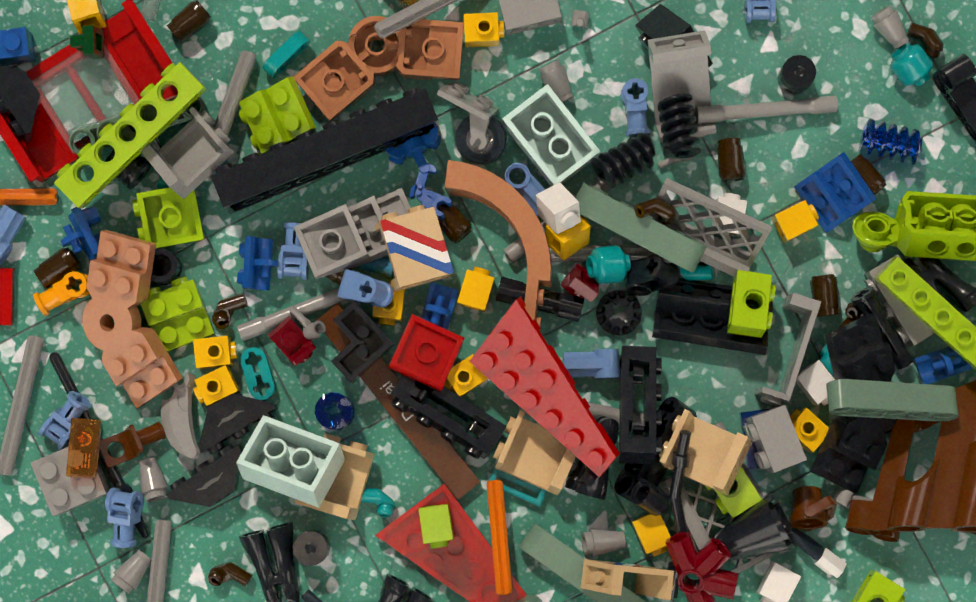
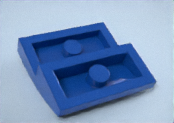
M845 152L794 186L803 201L806 200L808 205L812 204L819 216L817 221L826 233L877 199Z

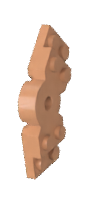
M370 16L364 18L351 30L348 43L335 41L298 72L294 79L330 122L351 104L352 106L374 88L375 76H384L394 70H397L406 79L460 81L464 22L421 19L382 39L376 34L374 25L386 17ZM375 40H380L385 44L380 52L371 51L369 46Z
M103 230L100 232L97 259L90 260L87 290L92 299L85 306L82 324L89 341L95 347L103 350L101 362L116 386L123 385L137 409L181 381L183 377L155 330L141 327V316L137 305L142 304L148 299L156 243Z

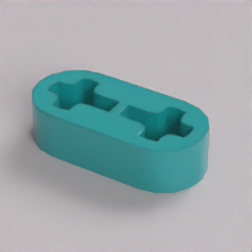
M297 31L266 60L262 68L272 78H275L308 47L311 41L302 31Z
M256 347L248 348L242 353L241 366L249 392L255 399L268 400L274 395L276 390L268 358L261 349ZM253 352L256 356L262 357V361L258 362L260 372L256 373L253 365H247L246 361L251 358L250 354ZM260 375L262 381L270 385V388L266 389V395L262 396L261 392H255V387L259 386L257 376Z

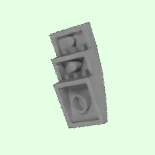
M397 189L377 199L375 196H372L350 207L344 204L294 227L316 279L388 256L382 231L375 232L374 226L381 221V216L392 212H397L398 216L408 214V209L411 207L403 189Z

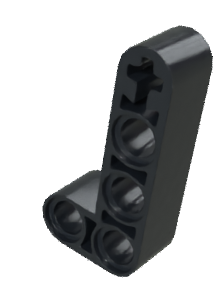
M963 53L938 69L932 75V79L976 144V81L973 78L976 76V67L971 59Z
M676 397L667 398L658 409L662 411L661 428L656 427V437L662 438V446L665 441H670L674 432L672 431L674 420L678 415L682 416L684 409L690 411L697 418L696 412ZM644 432L643 437H647V432ZM656 454L654 465L626 463L614 484L615 492L654 516L661 515L669 505V495L657 487L668 469L661 464L659 454Z

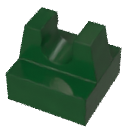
M94 25L82 26V35L70 36L71 48L83 51V55L92 59H104V31Z

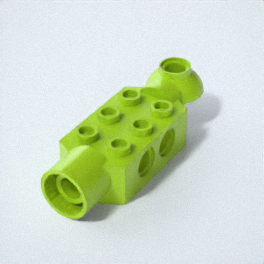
M907 191L901 199L895 219L880 212H864L853 220L852 229L860 246L868 252H879L888 246L898 247L908 257L976 261V195Z

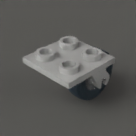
M459 82L447 83L438 90L437 95L469 112V116L460 123L456 131L455 141L459 153L467 161L474 164L483 165L495 161L504 152L507 144L505 127L495 117L499 108L493 106L494 101L483 95L476 97L469 93V88Z

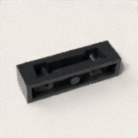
M622 346L619 463L654 465L656 454H661L662 438L656 437V427L661 428L662 411L656 410V401H661L662 384H656V375H661L662 358H657V347ZM629 371L633 372V377H629ZM644 374H647L644 385L643 426H633L632 438H629L633 422V384H643ZM643 432H647V437H643Z
M404 374L401 375L387 398L392 401L391 405L402 413L410 412L416 416L415 420L426 428L434 427L441 432L440 436L444 440L455 444V442L465 447L464 451L476 459L480 457L485 459L490 455L506 428V425L443 386V389L439 391ZM429 393V399L466 422L470 419L473 423L469 425L465 432V427L427 403L424 405L420 404L425 395Z

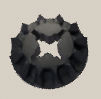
M611 291L605 294L597 305V321L602 329L609 334L617 336L629 334L635 330L641 321L642 309L640 303L635 296L628 294L626 291ZM612 302L619 308L629 305L624 313L627 323L619 317L609 320L614 313Z

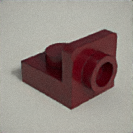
M578 263L561 281V287L570 294L586 298L590 302L599 294V284L593 278H590L587 270Z
M289 316L267 334L294 366L306 362L316 349L313 342L305 338L303 331Z

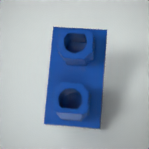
M75 207L71 209L72 213L68 215L71 224L63 227L67 236L61 239L60 242L63 247L71 245L75 253L81 252L84 249L89 261L97 259L100 233L93 235L90 227L100 223V215L96 207L83 210Z
M246 236L245 242L239 244V255L241 258H244V269H240L238 272L237 283L241 284L242 288L270 291L271 267H279V261L272 260L273 239Z
M431 282L421 318L448 330L459 290Z
M949 346L914 358L922 384H931L973 369Z

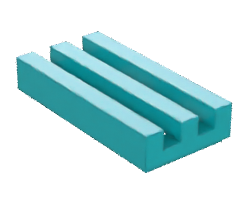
M494 467L489 481L495 480L498 475L539 493L536 499L503 484V491L539 507L541 506L547 492L546 490Z

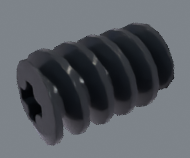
M690 94L672 95L663 99L657 105L658 111L661 113L659 120L662 123L661 133L664 134L662 140L663 144L666 145L664 147V154L668 157L690 158L701 152L700 148L692 147L699 143V138L690 137V135L698 132L696 126H689V124L696 121V116L687 115L694 111L693 105L685 104L693 100Z
M639 133L636 137L629 138L627 143L621 142L617 147L610 148L608 153L602 152L598 158L593 157L591 163L601 181L610 188H614L616 186L614 178L619 183H624V173L629 178H633L635 176L634 169L638 173L644 172L643 163L648 168H652L654 166L655 148L651 139L646 134Z

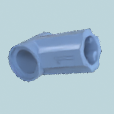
M514 163L506 169L503 179L520 193L533 209L536 216H538L536 194L545 189L532 176L524 164ZM513 170L521 171L525 177L524 182L521 184L512 183L509 179L510 172Z
M3 205L0 210V266L10 255L13 247L12 242L27 218L6 205Z
M595 349L593 352L563 353V364L572 378H620L619 349Z

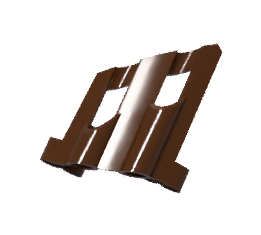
M976 380L955 388L959 412L958 418L942 422L897 420L891 432L873 501L851 500L845 526L847 531L860 535H873L877 539L888 542H899L901 532H916L925 529H950L953 532L976 535ZM941 422L934 462L930 469L914 482L906 480L904 477L913 434Z

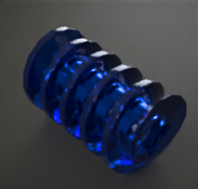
M870 118L863 128L859 151L863 146H866L867 155H870L874 148L878 149L879 158L883 156L885 151H889V160H893L896 154H900V163H904L906 158L910 156L911 165L915 166L921 151L923 137H920L918 129H913L909 134L906 126H903L899 132L896 124H891L886 129L885 121H880L875 128V120Z
M330 392L318 399L315 405V416L322 426L331 430H341L347 428L352 423L355 417V408L348 397L340 393ZM336 404H338L337 407L342 410L340 416L335 415L333 419L329 409L330 407L335 408Z

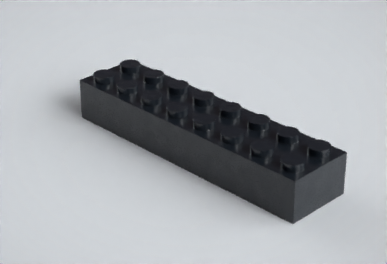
M418 87L412 88L402 94L403 98L392 101V98L385 99L377 103V108L366 112L365 109L358 110L350 114V119L339 123L338 120L326 123L322 126L323 130L313 134L312 131H307L296 136L297 141L287 145L285 142L274 144L269 147L270 152L260 156L258 153L247 155L242 158L243 163L235 166L229 163L218 167L216 174L211 175V179L223 208L231 215L383 153L387 148L398 147L413 137L422 136L423 134L427 135L434 127H437L439 130V120L426 89L419 91Z

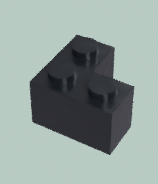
M661 3L635 25L640 33L638 39L647 50H649L648 40L694 32L689 23ZM708 55V67H710L713 62Z
M355 301L333 319L352 342L331 362L353 384L393 348L395 344Z

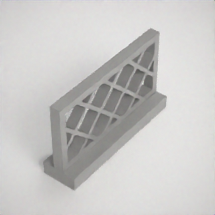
M668 178L665 179L657 198L672 205L675 209L676 216L669 226L707 246L700 261L733 277L737 270L749 271L772 229V226ZM670 190L678 194L681 199L671 200L666 191ZM700 204L707 211L697 213L693 205ZM685 206L689 214L679 215L676 207ZM651 214V215H650V216H652V217L658 219V215H656V214ZM726 216L732 219L733 223L723 225L720 217ZM712 218L715 226L705 227L702 220ZM694 221L697 228L685 222ZM752 228L762 234L750 237L746 229ZM738 231L742 238L732 240L728 232ZM720 233L723 240L713 236L712 234ZM739 246H747L749 252L739 248Z
M672 477L659 483L661 490L668 495L670 493ZM734 480L733 485L731 487V490L733 491L737 487L736 480ZM698 483L696 493L686 491L684 486H682L681 492L687 530L692 536L697 552L710 540L708 535L711 525L721 529L726 527L725 525L713 522L718 506L715 502L719 498L718 494L716 493L714 500L700 496L703 487L701 483ZM698 500L713 504L708 519L698 516L695 510ZM730 515L728 524L734 521L735 517L732 518ZM702 522L707 524L706 528H704ZM770 553L745 558L749 561L743 564V559H738L735 568L730 571L740 573L774 554ZM723 565L719 568L725 570Z

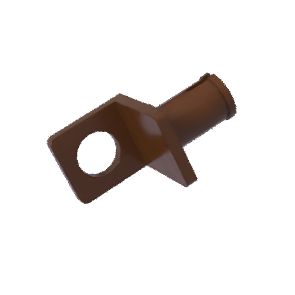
M160 422L137 431L132 424L123 432L100 440L97 445L107 468H111L138 457L144 451L143 446L161 439L163 440L166 438ZM112 442L120 443L124 448L123 455L119 458L111 457L107 451L109 444Z

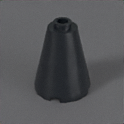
M774 494L764 497L714 535V538L723 542L731 553V557L727 561L776 553L797 547L796 540L791 542L789 540L788 534L793 533L780 503H772L775 499Z

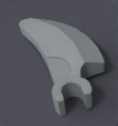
M187 372L185 373L183 384L182 379L173 385L175 390L172 397L161 401V419L166 437L176 451L185 457L198 459L200 449L196 442L192 419V389L195 386L194 380L196 378L194 374Z

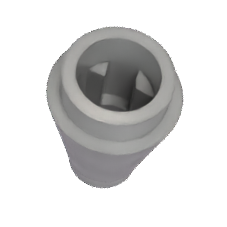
M891 5L883 8L871 17L874 22L873 26L894 49L909 41L897 9L893 10Z
M559 59L538 69L541 74L539 78L545 85L548 84L561 102L573 97L565 65H561Z
M156 458L141 460L139 462L140 486L145 502H154L166 498L169 487Z
M589 529L588 532L582 533L581 540L584 555L596 557L625 548V535L623 531Z
M138 550L113 572L115 575L111 581L130 594L133 589H137L152 559Z

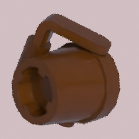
M798 487L792 491L790 525L793 528L805 531L822 528L834 517L837 503L831 496L823 498L822 491L818 487Z

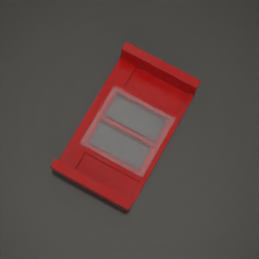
M126 0L121 3L124 10L105 21L107 27L101 28L104 31V59L87 57L83 55V51H77V48H71L69 44L26 71V74L39 91L41 99L32 141L26 143L22 136L17 137L9 125L11 119L7 113L2 115L0 112V135L30 182L37 179L43 183L57 174L66 164L69 163L71 165L76 162L80 157L72 151L69 145L70 135L73 130L117 115L130 103L135 105L142 98L140 93L149 84L153 83L156 85L163 78L161 73L173 63L133 0ZM169 86L164 91L165 99L178 95V90L175 86ZM80 133L75 136L74 142L78 147L83 148L88 143H91V139L88 135Z

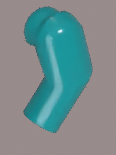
M697 265L694 272L679 266L680 274L686 280H713L714 270L712 266Z
M365 488L361 503H374L379 507L377 512L381 517H391L393 509H395L394 500L380 489Z

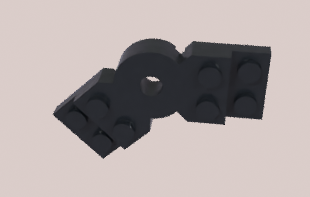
M867 314L825 335L835 380L853 379L891 382L895 372V365L890 344L882 342L877 315ZM838 416L834 418L810 472L857 494L868 468L877 469L887 446L885 433L895 425L898 419Z

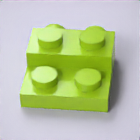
M294 76L287 77L267 89L259 90L239 102L241 107L239 110L240 119L243 123L249 125L253 134L250 137L251 143L256 150H260L261 154L270 152L269 147L274 144L285 142L287 145L296 140V136L316 129Z
M170 187L136 193L137 199L132 200L135 217L141 216L143 226L142 228H137L139 239L156 243V248L204 240L195 190L185 199Z
M187 277L172 281V287L161 291L160 287L149 289L148 299L141 304L148 325L151 329L155 330L167 352L191 344L193 339L207 338L215 335L197 282L193 279L188 281Z

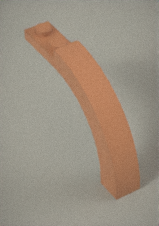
M448 160L445 180L447 195L469 198L495 210L511 225L522 242L527 258L525 309L532 320L535 319L541 328L542 317H537L538 306H543L545 289H540V286L552 287V267L546 236L535 212L520 193L502 178L478 166Z

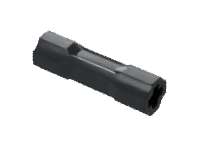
M501 277L496 301L512 305L516 299L522 297L525 302L526 284L514 279ZM545 289L543 306H538V311L579 322L585 298Z

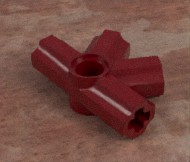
M680 532L666 540V546L679 577L678 586L685 593L688 602H717L715 596L733 600L739 573L719 569L731 557V553L723 542L719 539L711 538L697 552L690 533ZM687 574H695L699 579H690Z

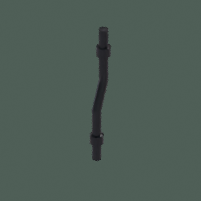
M680 430L677 450L673 452L671 462L674 468L669 500L676 534L680 532L688 533L681 501L685 468L689 467L691 456L688 453L691 432L687 430ZM670 561L667 570L674 571V588L671 594V598L674 599L678 596L679 577L673 561Z

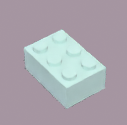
M548 84L502 118V124L550 186L559 182L561 184L565 183L591 163L593 157H598L600 154V150Z
M263 415L236 464L244 480L320 508L345 458L340 443Z

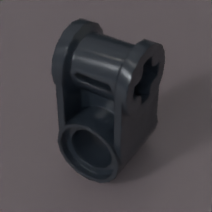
M652 254L639 260L630 261V271H627L626 292L634 296H646L652 292L670 288L677 283L680 277V268L672 262H664L663 258L657 254Z

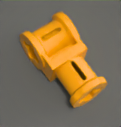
M74 271L69 272L62 280L53 284V287L42 293H34V301L42 314L47 316L50 314V310L63 303H69L76 298L88 296L90 294L87 290L88 275ZM74 279L82 281V284L79 285L80 291L72 288L75 285Z

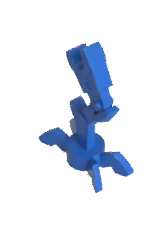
M434 127L430 130L429 135L423 134L422 136L413 137L399 145L397 149L394 147L387 148L386 153L390 155L389 161L398 165H402L406 157H414L419 173L415 185L410 188L409 196L411 200L416 197L422 203L421 205H424L425 209L434 207L437 218L444 220L445 215L438 210V207L442 204L452 207V201L446 196L425 189L429 173H438L435 166L427 163L422 154L427 148L437 149L440 145L441 136L438 135V128Z

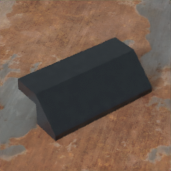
M679 278L674 286L657 292L653 318V338L766 355L768 348V329H766L762 338L727 333L733 286ZM746 300L749 308H759V304L755 300ZM769 302L768 312H772L773 302Z

